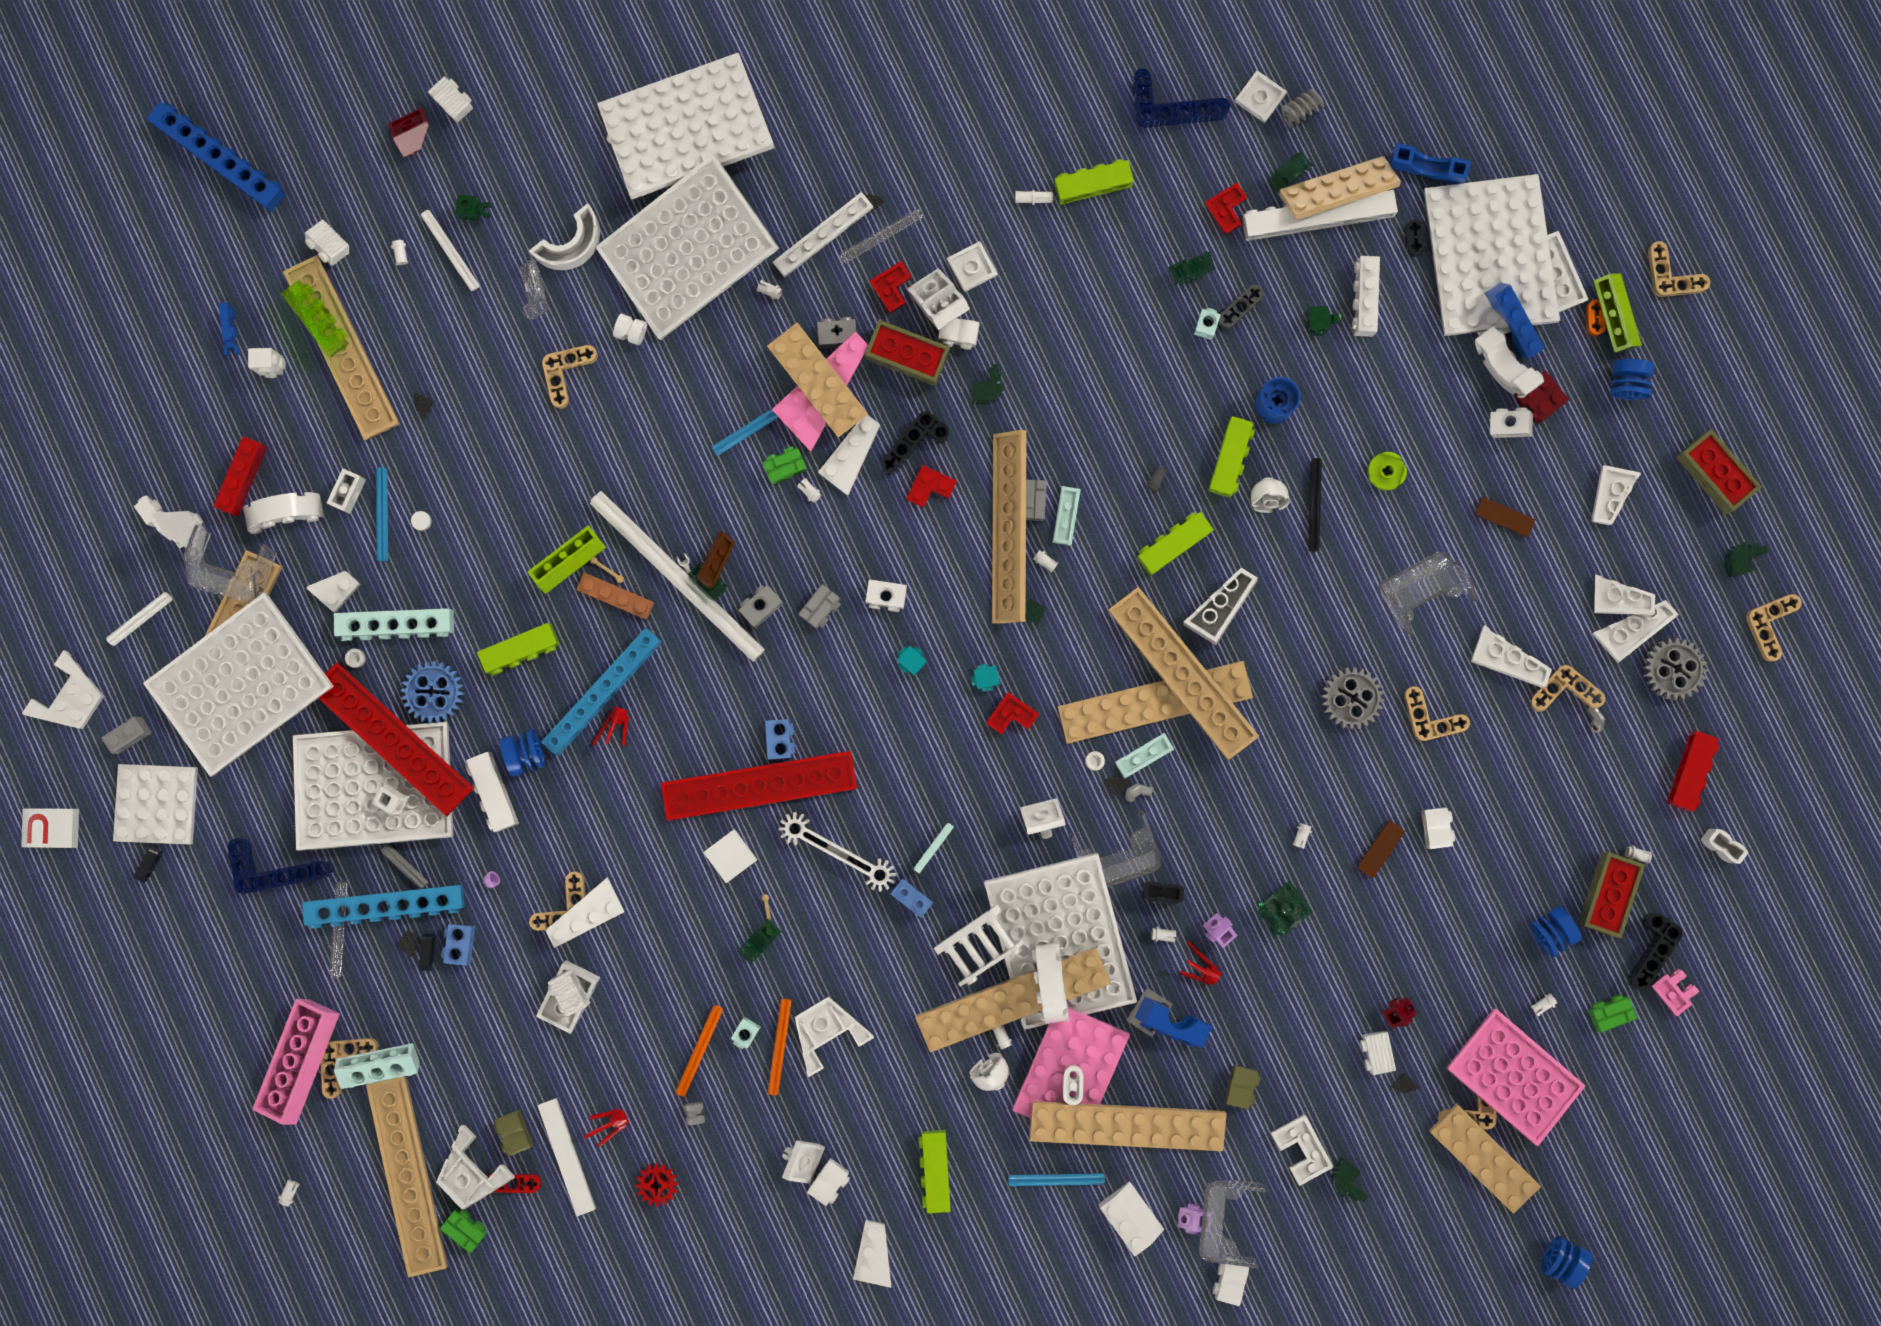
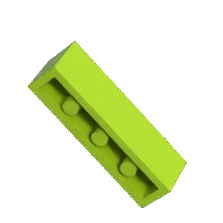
M1123 159L1115 160L1109 165L1098 164L1089 170L1082 168L1075 171L1076 173L1069 175L1068 173H1062L1054 180L1059 205L1130 188L1134 183L1129 161H1123Z
M1608 274L1594 280L1614 352H1627L1641 347V340L1622 275Z
M1231 416L1208 489L1209 492L1228 498L1233 493L1236 494L1239 483L1236 482L1237 477L1242 475L1244 469L1242 460L1243 457L1247 458L1250 449L1247 446L1248 440H1252L1255 429L1252 428L1254 422Z
M1201 511L1198 514H1195V512L1191 513L1185 518L1186 522L1180 525L1177 523L1169 529L1171 531L1170 534L1167 536L1162 534L1154 540L1156 544L1151 547L1147 545L1139 551L1140 555L1137 559L1149 576H1152L1214 531Z
M588 525L527 573L546 594L606 547Z
M546 623L480 650L477 654L485 673L495 676L502 673V669L506 667L511 669L521 665L520 662L523 660L532 661L537 659L540 653L545 652L548 654L556 651V647L560 646L552 624Z
M946 1130L922 1131V1137H919V1149H923V1156H920V1168H924L925 1176H921V1186L926 1189V1196H922L923 1208H927V1213L951 1212Z

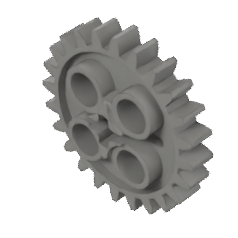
M1671 638L1666 639V644L1660 641L1658 642L1659 647L1653 646L1654 652L1650 651L1647 653L1651 658L1644 659L1648 666L1643 667V669L1648 670L1644 677L1650 678L1646 684H1653L1651 691L1658 689V696L1664 693V699H1669L1671 696L1672 700H1677L1678 697L1680 700H1683L1685 695L1692 697V692L1698 693L1697 687L1704 686L1700 680L1707 679L1702 674L1708 672L1707 669L1703 668V665L1707 664V662L1701 661L1705 655L1697 654L1700 648L1692 649L1694 643L1686 645L1687 640L1684 639L1680 642L1679 638H1675L1673 642ZM1671 651L1675 654L1674 661L1669 657ZM1686 662H1689L1692 666L1690 671L1685 667ZM1672 666H1677L1676 670L1678 672L1674 673L1675 668H1673ZM1661 667L1665 670L1664 677L1659 674ZM1676 678L1681 680L1682 684L1680 687L1675 683Z
M1356 667L1352 668L1351 672L1348 668H1345L1344 674L1341 670L1337 671L1338 677L1334 674L1331 675L1333 681H1326L1329 687L1322 688L1323 691L1327 692L1321 696V698L1326 699V702L1321 705L1328 707L1324 713H1331L1328 719L1335 718V725L1342 722L1341 728H1345L1348 724L1349 730H1352L1355 724L1357 729H1361V723L1367 727V720L1374 722L1373 715L1380 716L1377 709H1383L1379 705V702L1385 701L1379 698V695L1384 693V691H1378L1381 684L1375 685L1374 682L1377 678L1370 679L1371 672L1364 675V669H1360L1358 673ZM1347 680H1351L1354 683L1353 690L1346 688ZM1341 688L1346 694L1350 696L1355 695L1354 699L1362 704H1365L1367 708H1363V706L1356 701L1350 702L1351 698L1339 692L1338 689ZM1363 691L1369 692L1370 699L1368 701L1362 698ZM1337 696L1343 698L1344 703L1342 706H1338L1335 703ZM1353 707L1359 709L1360 714L1358 717L1352 715L1351 709Z

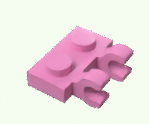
M1679 969L1675 970L1671 976L1664 973L1651 984V987L1675 1016L1680 1015L1690 1007L1692 1003L1689 999L1699 992L1695 985L1692 986V984L1688 985L1683 992L1676 984L1686 977V974Z

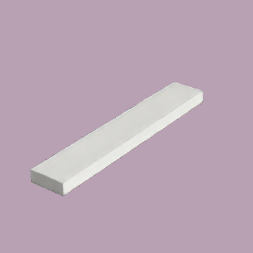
M862 192L774 260L773 264L784 278L787 277L874 207Z
M555 1098L537 1105L576 1216L595 1210L596 1207L558 1099Z

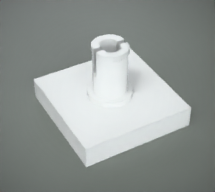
M1057 798L1020 807L1028 835L1040 832L1043 839H1048L1052 837L1051 829L1066 825Z
M798 1140L793 1149L787 1147L784 1152L788 1153V1155L783 1153V1158L788 1160L782 1178L788 1181L811 1184L825 1147L817 1143Z

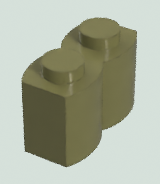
M1233 1064L1224 1102L1228 1105L1249 1110V1107L1253 1106L1255 1102L1254 1088L1258 1087L1260 1082L1258 1071Z
M520 1109L495 1119L494 1130L497 1135L501 1136V1148L508 1156L533 1146Z

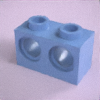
M789 719L765 721L768 760L792 758V754H795V743H791V735H794L793 723H790ZM784 725V734L777 735L775 733L776 726ZM779 744L786 746V752L782 755L776 752V747Z
M902 879L891 893L893 897L920 918L923 917L933 904V901L905 879Z
M448 924L444 931L446 946L442 948L441 957L444 958L443 963L465 966L471 964L475 926ZM457 929L461 930L463 933V937L461 940H458L455 937V931ZM454 949L460 951L459 959L453 957L452 952Z

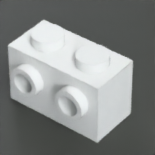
M272 348L248 349V368L260 376L265 375L266 378H276L277 375H283L286 362L278 352Z

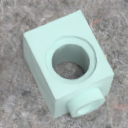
M1211 308L1202 309L1194 335L1212 340L1221 314H1218L1216 310ZM1203 320H1211L1212 326H1205Z
M744 1017L731 1037L734 1040L733 1044L741 1049L744 1047L748 1049L761 1026ZM743 1029L748 1030L750 1038L742 1039L740 1031Z

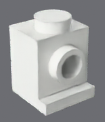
M148 496L140 498L134 506L144 522L152 527L155 526L148 515L151 513H164L161 511V505L155 499L152 500Z
M381 786L375 793L373 804L390 815L401 814L409 796L401 794L390 786Z

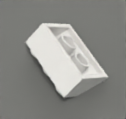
M1130 1181L1098 1204L1101 1211L1134 1256L1149 1247L1164 1231L1162 1225Z

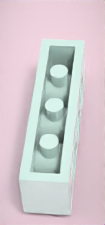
M411 1043L336 1059L334 1073L341 1089L353 1088L359 1085L417 1074L420 1061L414 1044Z

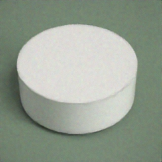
M423 511L414 513L411 518L412 526L419 531L427 530L432 523L430 515Z
M350 649L345 655L346 664L352 668L363 666L366 660L364 652L359 649Z
M1094 751L1086 756L1085 764L1090 770L1097 771L1104 766L1105 759L1100 752Z

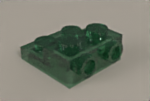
M1291 881L1283 884L1257 905L1259 915L1269 921L1271 931L1279 936L1289 933L1313 912Z

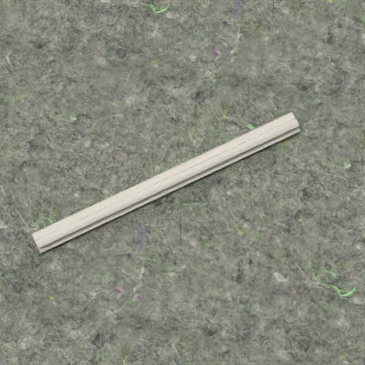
M602 491L590 500V504L750 660L754 662L763 654L765 649Z

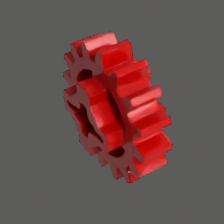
M656 1162L654 1168L649 1164L647 1166L648 1171L642 1169L641 1174L643 1176L637 1177L640 1183L635 1186L641 1189L637 1195L643 1194L642 1201L644 1202L648 1199L649 1206L655 1202L656 1207H659L661 1201L666 1205L668 1203L667 1198L670 1200L674 1198L671 1193H677L678 1191L674 1188V1186L679 1184V1181H674L677 1174H671L672 1167L668 1170L665 1169V1163L662 1167H659L658 1162ZM653 1172L652 1179L645 1181L646 1177ZM662 1173L665 1174L668 1177V1179H665L662 1176ZM656 1178L658 1180V1184H662L659 1187V1189H657L656 1185H653L656 1181ZM670 1188L668 1193L662 1196V1191ZM646 1190H649L653 1194V1196H651Z

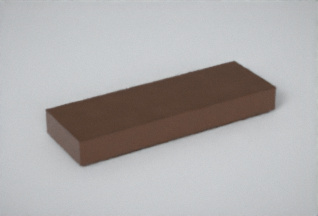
M1484 497L1481 498L1474 514L1524 537H1529L1536 520Z
M723 531L718 532L696 577L709 589L714 588L735 544Z
M1388 820L1356 868L1373 879L1406 831Z

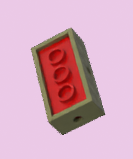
M878 320L866 350L865 359L936 387L950 353V347Z
M1712 429L1701 434L1675 456L1725 515L1735 511L1762 488Z
M1601 852L1577 925L1621 939L1645 864L1610 852Z

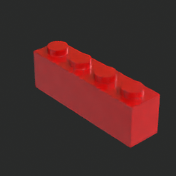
M244 436L242 437L214 503V508L237 517L239 516L267 446Z
M1699 731L1690 732L1666 804L1685 811H1695L1699 807L1701 791L1705 789L1707 780H1705L1707 773L1711 771L1713 762H1711L1713 755L1719 749V744H1717L1719 738Z

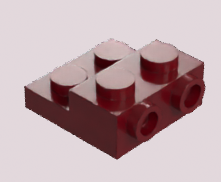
M1547 371L1541 374L1544 382L1527 396L1518 398L1519 394H1515L1517 403L1521 407L1530 410L1533 414V421L1538 424L1570 400Z

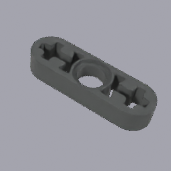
M1251 285L1221 313L1218 321L1220 327L1231 329L1260 302L1264 295L1263 289L1259 285ZM1251 290L1253 292L1258 291V298L1253 297L1249 303L1247 299L1252 293ZM1238 302L1246 305L1244 312H1239L1236 309ZM1233 311L1235 315L1230 320L1231 324L1229 322L1225 324L1223 322L1224 316L1226 318L1229 317Z

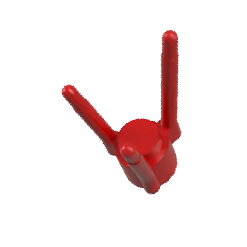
M613 706L612 711H609L606 720L595 736L592 746L599 740L609 721L612 724L605 743H609L616 724L621 725L623 722L622 746H625L627 725L630 718L626 716L628 711Z
M1187 941V945L1208 966L1202 968L1196 963L1187 960L1189 965L1202 972V977L1180 971V974L1201 981L1206 985L1210 983L1214 986L1221 976V972L1217 970L1218 966L1211 963L1190 941Z
M616 1108L612 1111L590 1116L589 1118L592 1120L612 1115L609 1117V1123L584 1135V1138L587 1139L613 1126L616 1129L597 1144L598 1147L602 1146L620 1130L626 1128L629 1120L625 1111Z

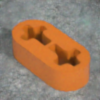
M1599 299L1592 300L1586 306V330L1589 335L1595 337L1602 334L1606 329V321ZM1595 304L1597 308H1600V310L1596 312V316L1595 310L1591 308ZM1595 320L1596 325L1600 326V329H1598L1597 331L1595 328H1592V326L1595 324Z

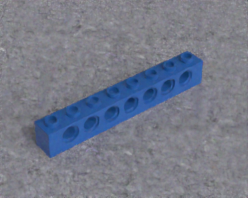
M160 101L146 118L149 122L270 212L276 208L285 196L281 191V185L274 180L269 182L266 179L267 175L261 170L257 169L254 171L251 168L252 164L244 158L242 160L236 157L237 153L231 148H223L221 146L222 142L216 137H208L206 135L208 132L200 125L197 127L192 125L193 121L185 114L182 116L177 114L178 110L170 103L165 105ZM176 119L175 123L170 125V122ZM188 130H191L188 136H184ZM205 141V145L199 148L200 143ZM220 152V156L214 159L215 154ZM235 163V167L229 170V166ZM250 174V178L244 181V177ZM265 185V189L259 192V188Z

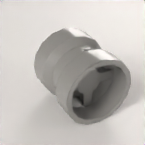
M703 1102L683 1105L684 1112L687 1114L685 1119L686 1125L705 1123V1116L702 1115Z

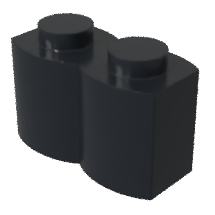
M1154 881L1143 883L1142 897L1147 900H1163L1173 904L1183 902L1184 888L1180 885H1163Z

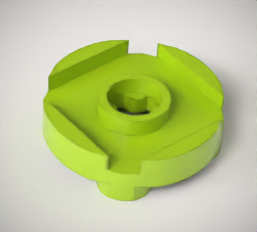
M1393 452L1378 454L1368 465L1367 474L1369 482L1380 490L1389 491L1396 489L1404 482L1407 475V468L1402 461L1403 459ZM1388 466L1392 474L1385 476L1382 469Z

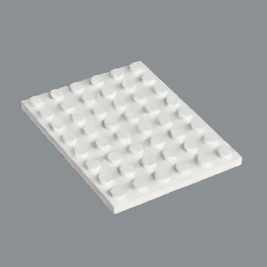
M739 53L597 103L631 200L676 184L712 154L717 157L722 166H726L775 148Z
M712 154L597 245L596 249L657 338L662 340L772 255L779 247L717 157Z
M1539 174L1424 189L1444 336L1483 332L1492 326L1497 330L1508 329L1509 326L1505 320L1492 308L1485 295L1488 290L1500 282L1511 285L1532 325L1558 323L1560 321Z
M262 593L143 683L210 777L216 775L334 687L267 593Z
M447 722L406 725L450 765L449 729ZM353 730L293 735L297 851L453 837L452 812L446 817ZM381 786H390L401 794L409 796L401 814L390 815L373 804L375 793Z
M1098 853L984 881L991 908L998 905L1001 909V912L996 915L998 923L1014 945L1021 940L1024 942L1019 948L1020 952L1012 958L1009 955L1005 957L1010 979L1037 969V962H1033L1032 951L1036 950V945L1059 943L1061 960L1097 947L1111 984L1067 1000V1007L1087 1015L1137 1002ZM1000 939L1002 951L1004 952L1008 949ZM1040 1011L1021 1018L1024 1030L1046 1025L1045 1021H1041Z

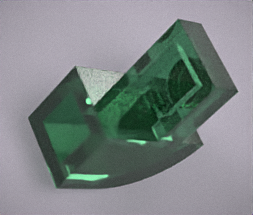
M1302 152L1296 153L1278 168V171L1268 182L1280 194V189L1291 186L1314 165Z
M1207 251L1190 260L1183 259L1168 267L1175 285L1191 283L1216 270L1210 252Z
M991 364L989 382L974 381L973 404H992L1002 396L1005 384L997 383V381L1001 382L1002 370H998L999 364Z
M1743 542L1730 548L1724 561L1727 577L1753 572L1750 557L1768 553L1767 545L1759 547V543L1747 546V543Z
M700 561L688 575L715 600L724 593L728 586L718 578L714 588L709 589L696 577L703 565V562Z
M768 918L737 952L747 962L752 964L782 931Z
M1341 1157L1331 1175L1334 1189L1342 1197L1348 1191L1347 1195L1356 1202L1358 1199L1365 1202L1368 1197L1367 1194L1353 1185L1361 1171Z

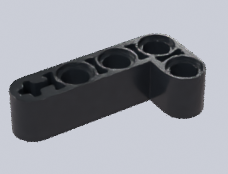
M924 411L920 413L881 462L883 472L886 475L896 474L927 435L937 443H945L949 438V428L930 412ZM927 417L931 420V423L924 426L920 422L921 419ZM939 429H943L946 432V435L942 438L937 437L935 434ZM916 432L919 434V438L911 440L909 434ZM899 447H905L907 449V453L905 455H899L897 453V449ZM895 456L896 460L893 463L894 468L892 469L890 467L889 469H887L886 463H892Z
M1648 913L1643 918L1644 926L1654 933L1655 936L1628 976V984L1633 989L1644 991L1651 986L1683 936V931L1677 924L1658 913ZM1654 917H1656L1658 920V923L1655 927H1653L1651 923ZM1670 928L1674 931V935L1671 938L1668 936ZM1660 944L1663 945V952L1661 954L1657 951V947ZM1649 960L1653 963V967L1650 970L1647 969V962Z

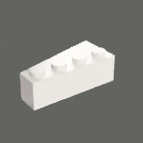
M1240 568L1204 604L1196 609L1183 622V625L1214 645H1217L1257 583L1258 578Z

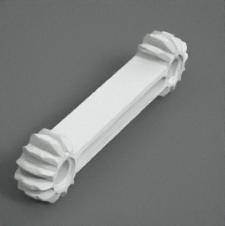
M793 812V819L787 814L788 822L785 820L780 821L786 825L785 827H779V831L785 830L786 832L781 835V838L789 836L786 843L789 844L792 838H794V845L798 844L797 838L808 842L870 876V879L865 883L868 885L873 882L872 890L875 889L876 884L879 885V892L882 891L883 884L888 890L889 885L886 882L895 883L894 880L889 878L890 876L895 877L896 873H889L890 870L894 869V866L892 865L887 869L888 860L885 861L884 865H881L882 860L878 859V866H875L806 828L805 824L809 823L810 820L807 819L802 822L804 814H801L799 819H797V812ZM793 823L800 825L801 830L798 834H793L790 831V826ZM804 833H810L826 842L828 846L826 848L806 838ZM848 856L870 866L871 871L868 872L848 861ZM879 869L885 872V878L881 881L877 880L874 876L875 871Z

